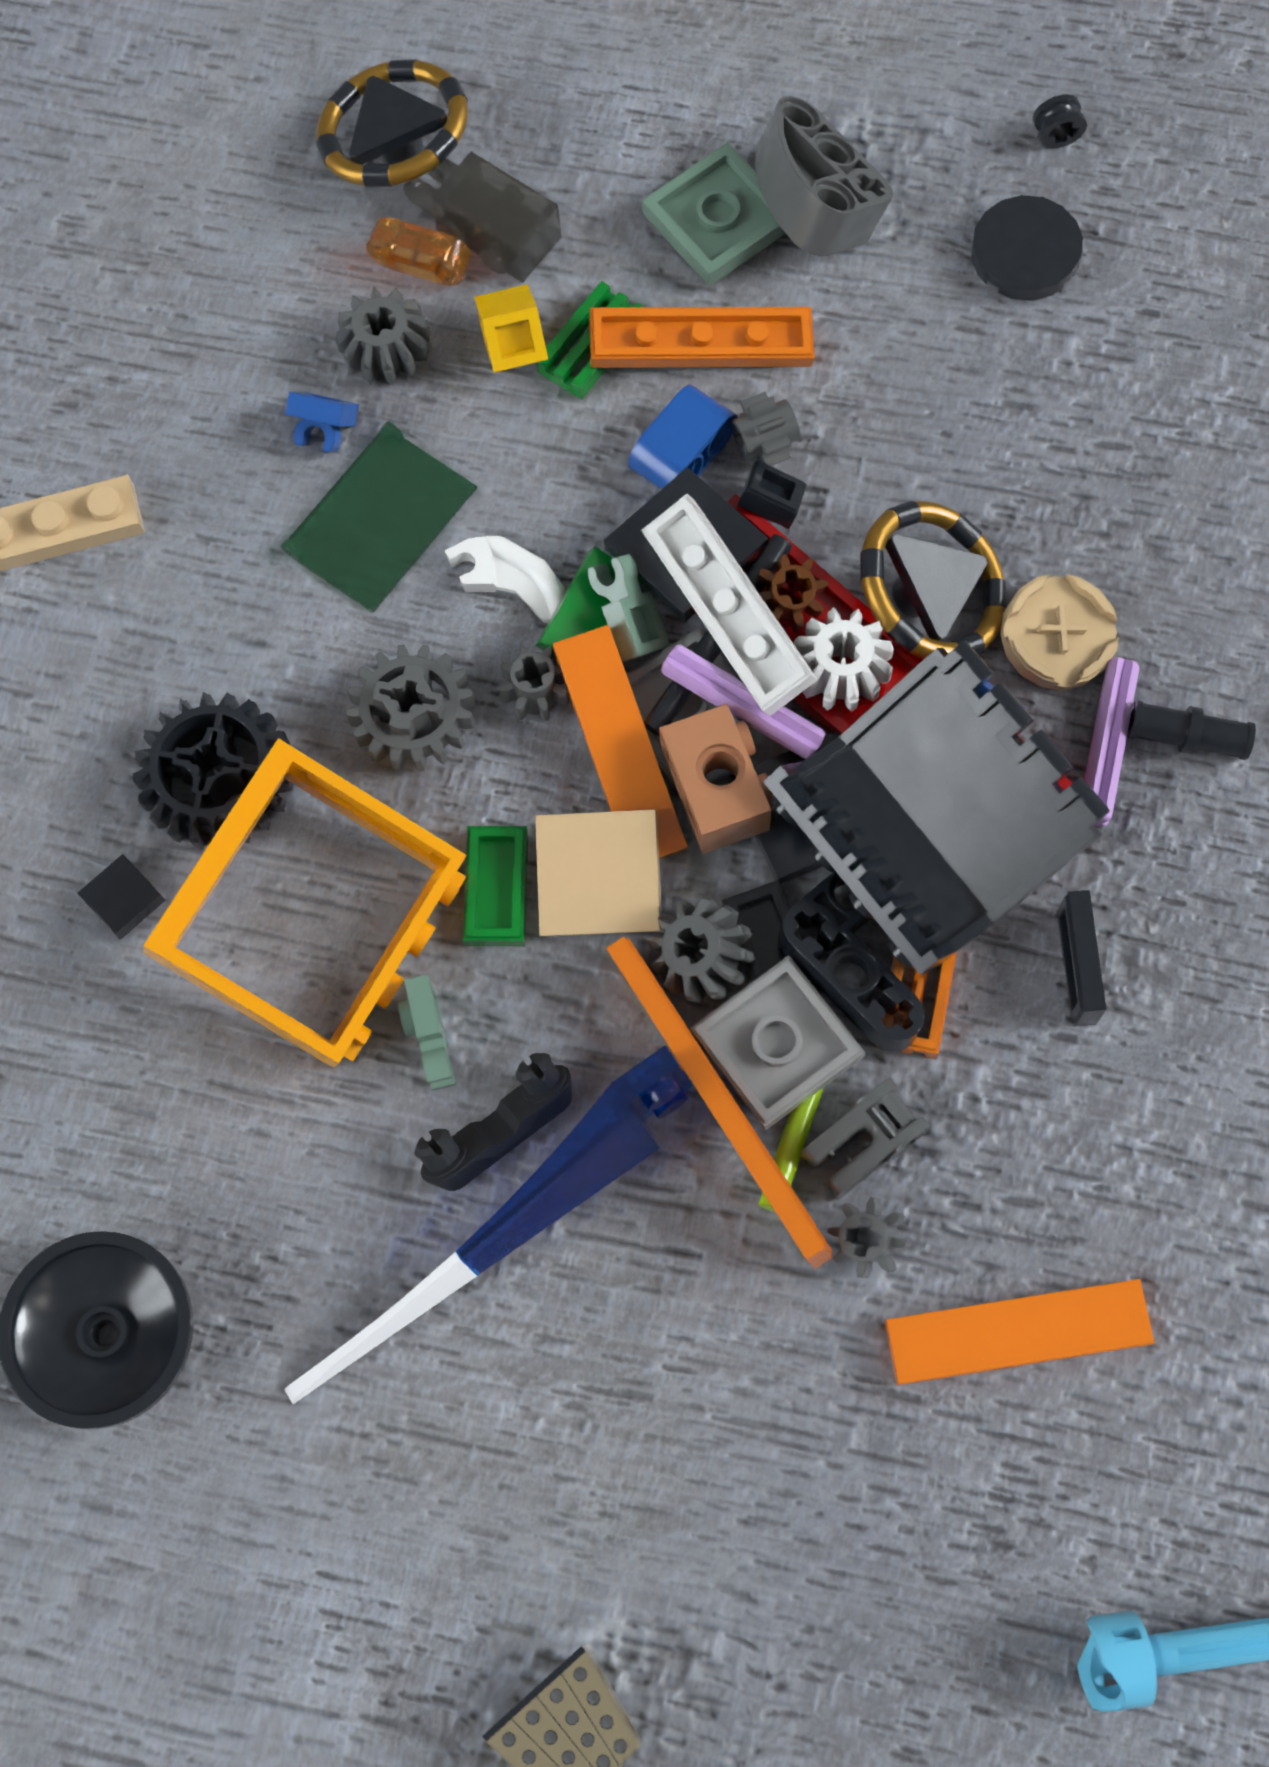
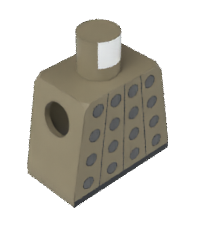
M586 1644L577 1649L482 1736L488 1745L513 1767H623L622 1763L642 1743L594 1654Z

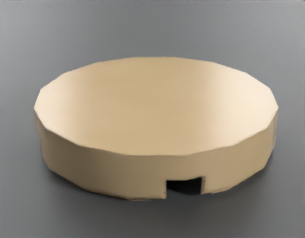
M1067 574L1064 577H1049L1050 575L1036 577L1017 591L1003 613L1000 636L1006 657L1021 676L1039 687L1059 691L1083 687L1107 668L1108 661L1113 658L1117 651L1119 636L1116 638L1117 630L1115 624L1118 621L1114 607L1100 589L1081 577Z

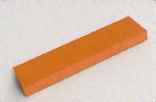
M811 307L590 308L591 368L812 367L815 358Z
M609 625L553 643V650L610 812L657 810L659 860L686 851L688 847Z
M1140 1279L891 1318L885 1321L897 1386L1155 1344Z

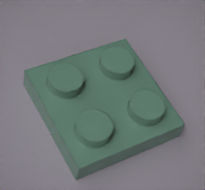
M728 142L642 200V214L709 287L786 234L770 212L762 196L756 172Z

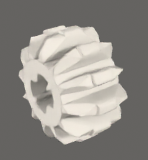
M833 607L828 612L827 625L811 617L810 621L806 624L805 633L807 636H798L794 641L795 647L818 679L805 689L803 694L807 699L823 693V707L827 711L835 705L836 699H844L845 706L851 712L858 707L859 695L874 702L879 697V683H887L891 679L893 667L887 661L892 658L893 645L891 641L880 640L883 631L880 621L864 627L861 625L862 613H860L859 609L850 615V620H841L840 614ZM839 656L841 664L834 662L832 658ZM844 656L849 657L853 662L846 664Z

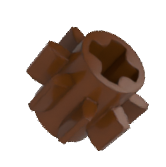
M784 554L777 561L776 575L769 570L761 569L756 579L759 584L766 587L765 592L759 594L777 621H789L793 632H797L803 625V612L811 617L818 618L824 610L823 606L814 600V597L825 590L828 582L825 580H815L810 572L813 564L811 559L804 562L802 566L790 565L789 558ZM784 583L788 584L790 591L801 592V596L795 604H792L791 598L788 595L779 596L778 591Z

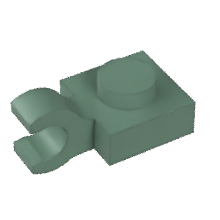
M630 554L611 559L616 574L615 580L610 575L607 563L588 568V579L594 591L608 598L611 602L601 608L607 625L611 629L622 662L671 646L653 593L651 591L641 592L637 578V566Z

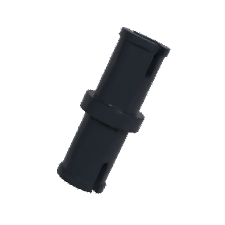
M1136 700L1132 706L1127 738H1140L1176 745L1179 752L1193 754L1197 749L1246 760L1249 758L1254 745L1256 725L1252 722L1244 723L1204 715L1203 708L1189 706L1186 711L1146 704L1143 701Z

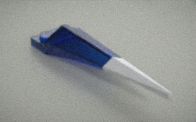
M666 1045L614 1080L537 1171L456 1252L378 1319L288 1385L284 1390L292 1404L305 1397L659 1150L660 1146L645 1119L653 1113L657 1119H661L677 1110L689 1098L685 1091L694 1086Z

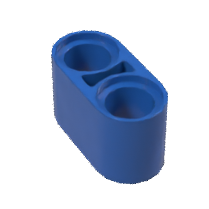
M688 384L675 395L638 439L631 451L628 466L659 489H663L687 467L699 477L733 434L731 420L738 418V416L698 388Z

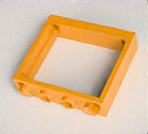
M278 738L143 945V953L334 1068L340 1063L343 1056L353 1062L367 1042L372 1030L363 1025L375 1004L386 1009L404 981L403 977L395 973L407 952L417 958L436 928L428 923L427 919L438 901L448 907L455 898L466 878L457 870L467 855ZM285 779L433 870L430 878L330 1040L177 948Z

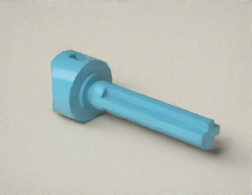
M1134 1610L1094 1615L1087 1620L1091 1635L1077 1663L1084 1693L1093 1709L1104 1712L1152 1706L1156 1699V1676L1162 1677L1269 1661V1618L1156 1633L1148 1636L1140 1617ZM1115 1679L1118 1683L1105 1687L1106 1680Z

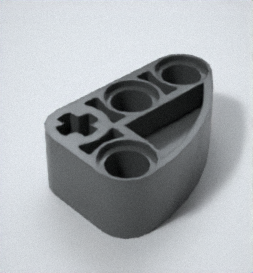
M784 96L779 99L755 151L756 177L770 212L790 239L799 248L811 255L829 256L865 244L870 239L893 197L892 187L814 106L793 96Z

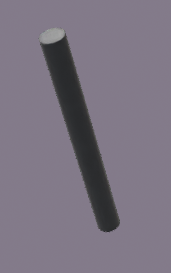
M773 534L746 573L758 593H761L765 588L756 579L761 569L769 570L775 574L777 571V561L781 555L786 554L787 556L792 549L790 542L780 535ZM707 629L692 652L713 663L721 649ZM672 680L644 720L645 728L660 737L659 728L672 723L692 694V691Z

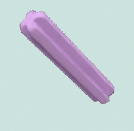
M682 645L674 646L662 665L661 671L666 677L717 707L728 704L732 716L740 721L744 720L750 727L804 759L817 752L824 740L825 732L823 729L784 706L771 716L765 714L741 680Z
M1120 657L1111 658L1105 669L1084 778L1087 784L1110 809V812L1094 826H1107L1112 818L1140 669L1137 662Z

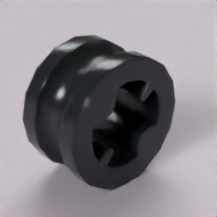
M1062 94L1046 100L1037 107L1033 113L1032 120L1036 129L1039 130L1038 137L1042 146L1049 149L1065 147L1074 143L1085 133L1088 124L1084 114L1081 113L1082 107L1078 97L1071 94Z

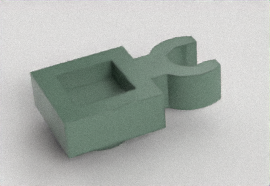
M428 974L405 979L404 984L408 999L398 1001V1009L405 1036L411 1037L416 1035L420 1045L426 1080L430 1084L431 1090L454 1086L456 1082L447 1049L448 1043L436 990Z

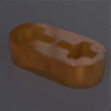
M388 217L380 218L376 221L366 243L368 254L382 266L448 286H455L462 282L472 258L470 249L462 241L451 235Z

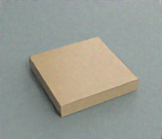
M657 810L535 815L539 936L662 932L657 919L662 917Z

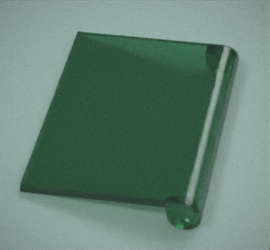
M386 422L380 432L292 535L282 543L281 548L292 559L374 613L476 491L477 486L405 439L401 430L393 423Z

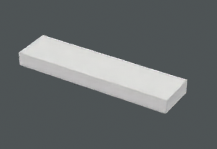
M686 494L641 530L765 714L771 716L818 680L699 505L690 495Z

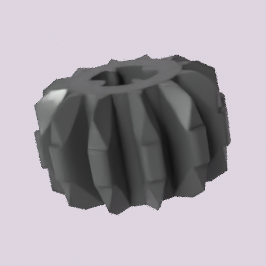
M373 287L370 295L371 299L364 301L352 296V311L339 312L338 325L340 330L336 332L335 341L338 351L343 355L346 367L352 374L362 371L363 378L370 385L380 375H384L386 381L393 386L396 373L402 371L414 377L416 370L415 362L427 361L429 353L427 342L430 341L429 337L431 336L428 321L422 315L420 305L415 299L404 301L403 294L399 292L397 287L387 297H382L381 293Z
M700 898L696 908L687 901L677 902V920L665 915L657 918L660 927L666 931L664 937H655L647 941L650 948L662 952V955L650 967L656 974L661 976L667 975L663 986L668 992L678 995L684 991L688 1001L701 1003L706 994L716 1000L726 998L725 980L736 985L745 983L743 974L736 968L739 962L749 963L755 960L752 952L740 948L753 935L750 928L742 924L736 925L739 915L734 908L725 905L718 909L717 902L710 898ZM702 940L708 941L707 950L698 946ZM695 951L705 954L703 959L700 961L695 960Z

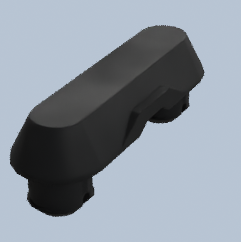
M547 1053L531 1054L529 1057L532 1063L528 1066L522 1061L516 1071L515 1077L522 1084L502 1098L494 1112L482 1121L469 1123L452 1137L447 1129L430 1130L431 1140L425 1141L421 1137L415 1148V1156L423 1162L421 1168L423 1180L442 1189L456 1191L466 1186L570 1105L572 1101V1081L569 1069L563 1065H554L550 1055Z

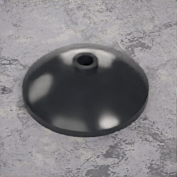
M106 1231L87 1232L65 1238L34 1257L17 1276L8 1291L0 1313V1361L4 1374L13 1391L28 1408L56 1424L89 1430L114 1427L133 1420L150 1410L169 1392L185 1366L192 1345L194 1325L189 1292L174 1265L161 1252L140 1239L126 1234ZM114 1323L117 1328V1336L111 1344L103 1346L99 1341V1332L104 1325Z

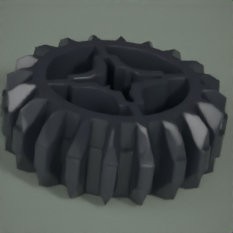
M205 692L201 696L200 706L192 708L188 701L180 699L179 710L181 714L172 718L169 714L160 712L159 721L163 725V729L160 732L144 730V739L151 748L135 751V760L142 767L141 770L133 773V782L139 790H143L138 795L139 804L145 811H152L150 820L158 829L163 830L168 827L167 832L172 840L181 843L189 836L192 845L203 850L211 836L214 838L240 796L227 804L225 803L232 796L242 795L277 739L279 738L290 745L285 732L277 730L278 724L272 714L266 712L260 715L257 704L250 699L239 706L235 696L230 695L228 692L218 705L215 704L212 696ZM235 736L249 741L258 748V765L247 764L244 757L236 756L237 750L233 745ZM223 764L224 767L220 772L214 769V767ZM209 770L215 773L212 777H205ZM172 777L182 778L187 785H193L191 790L195 797L193 807L184 805L174 799ZM287 779L284 780L257 822L259 828L269 830L271 823L265 815L268 810L285 812L286 804L278 793L293 791L294 784ZM251 834L246 839V843H249Z

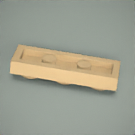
M129 475L0 508V572L145 534L135 487Z

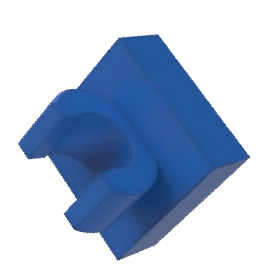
M289 392L285 414L303 418L294 430L295 444L308 446L311 439V431L318 426L325 434L323 451L336 452L342 440L339 427L356 425L359 404L309 392Z

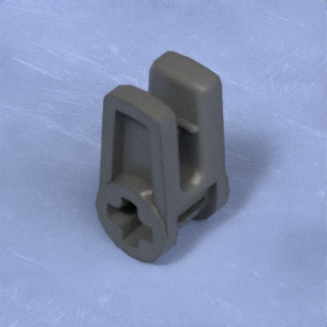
M891 1078L884 1080L865 1094L851 1107L845 1116L801 1151V1156L808 1165L816 1168L828 1159L834 1160L835 1153L857 1136L865 1134L871 1137L872 1142L855 1158H848L847 1164L830 1177L827 1186L837 1200L846 1195L883 1164L894 1160L904 1153L931 1128L924 1117L916 1119L896 1095L899 1087ZM881 1111H883L887 1115V1117L892 1121V1123L896 1126L897 1129H895V1127L890 1123V1121L885 1117V1115Z

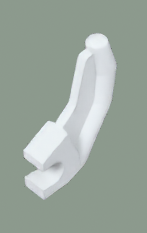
M484 536L468 538L445 550L447 560L452 568L464 561L475 563V567L471 572L459 577L465 592H496L500 590L515 593L545 623L549 622L566 592V588L544 559L504 537Z

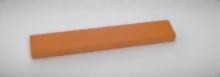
M623 936L606 947L805 1259L814 1269L832 1259V1254L834 1253L634 944L629 938L626 939Z

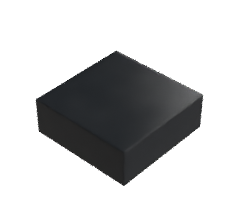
M755 460L737 505L784 528L790 529L798 514L807 484L768 464Z
M124 854L120 855L77 893L119 940L166 901Z

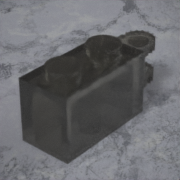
M472 151L459 165L446 158L441 165L428 172V175L433 180L437 181L438 184H442L438 189L418 178L403 185L404 194L407 195L408 199L435 218L438 232L448 243L455 247L463 245L479 255L483 262L494 272L499 274L506 272L522 283L562 238L558 204Z

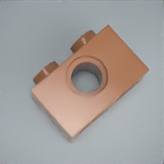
M728 704L659 728L662 755L702 854L770 830L771 809L774 808L771 798L774 795L763 782L768 778V775L766 773L756 774L749 757L756 753L750 730L744 720L735 723ZM725 769L732 772L736 779L728 785L717 786L711 784L705 777L713 770Z

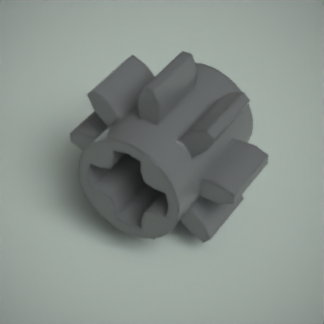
M766 392L740 401L743 413H740V417L731 420V427L735 442L743 458L749 460L756 457L757 461H763V463L770 466L790 459L791 456L788 448L792 447V442L800 439V429L789 402L784 399L775 403L773 396L768 398Z
M525 646L520 647V656L512 664L502 662L500 665L502 676L508 681V683L498 688L501 701L511 702L516 700L515 709L519 720L524 719L527 714L541 715L545 721H548L549 711L554 708L556 703L561 705H568L569 703L568 692L561 686L565 682L559 665L554 667L552 648L547 647L540 653L529 652ZM538 679L541 686L532 688L529 681Z
M870 1197L866 1205V1213H861L853 1204L844 1203L842 1210L847 1219L841 1227H831L827 1230V1233L839 1237L841 1250L836 1253L833 1260L835 1262H846L851 1259L858 1261L856 1272L857 1277L868 1278L870 1276L873 1262H878L880 1267L886 1272L896 1271V1263L891 1256L897 1248L911 1247L910 1241L899 1238V1232L896 1227L902 1223L905 1215L898 1212L892 1213L887 1217L881 1215L882 1202L879 1198ZM871 1227L873 1232L881 1234L880 1246L867 1248V1244L858 1241L859 1229H870Z

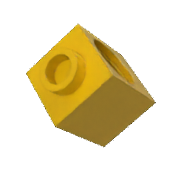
M528 284L474 297L485 348L494 373L548 360L537 305Z

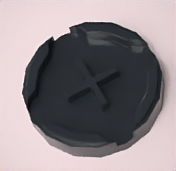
M1020 195L1001 200L984 212L974 230L971 259L977 275L986 285L988 280L993 286L999 288L998 293L1010 299L1033 301L1054 295L1064 287L1065 282L1070 280L1071 277L1073 278L1079 268L1082 257L1083 236L1077 220L1062 205L1044 197Z

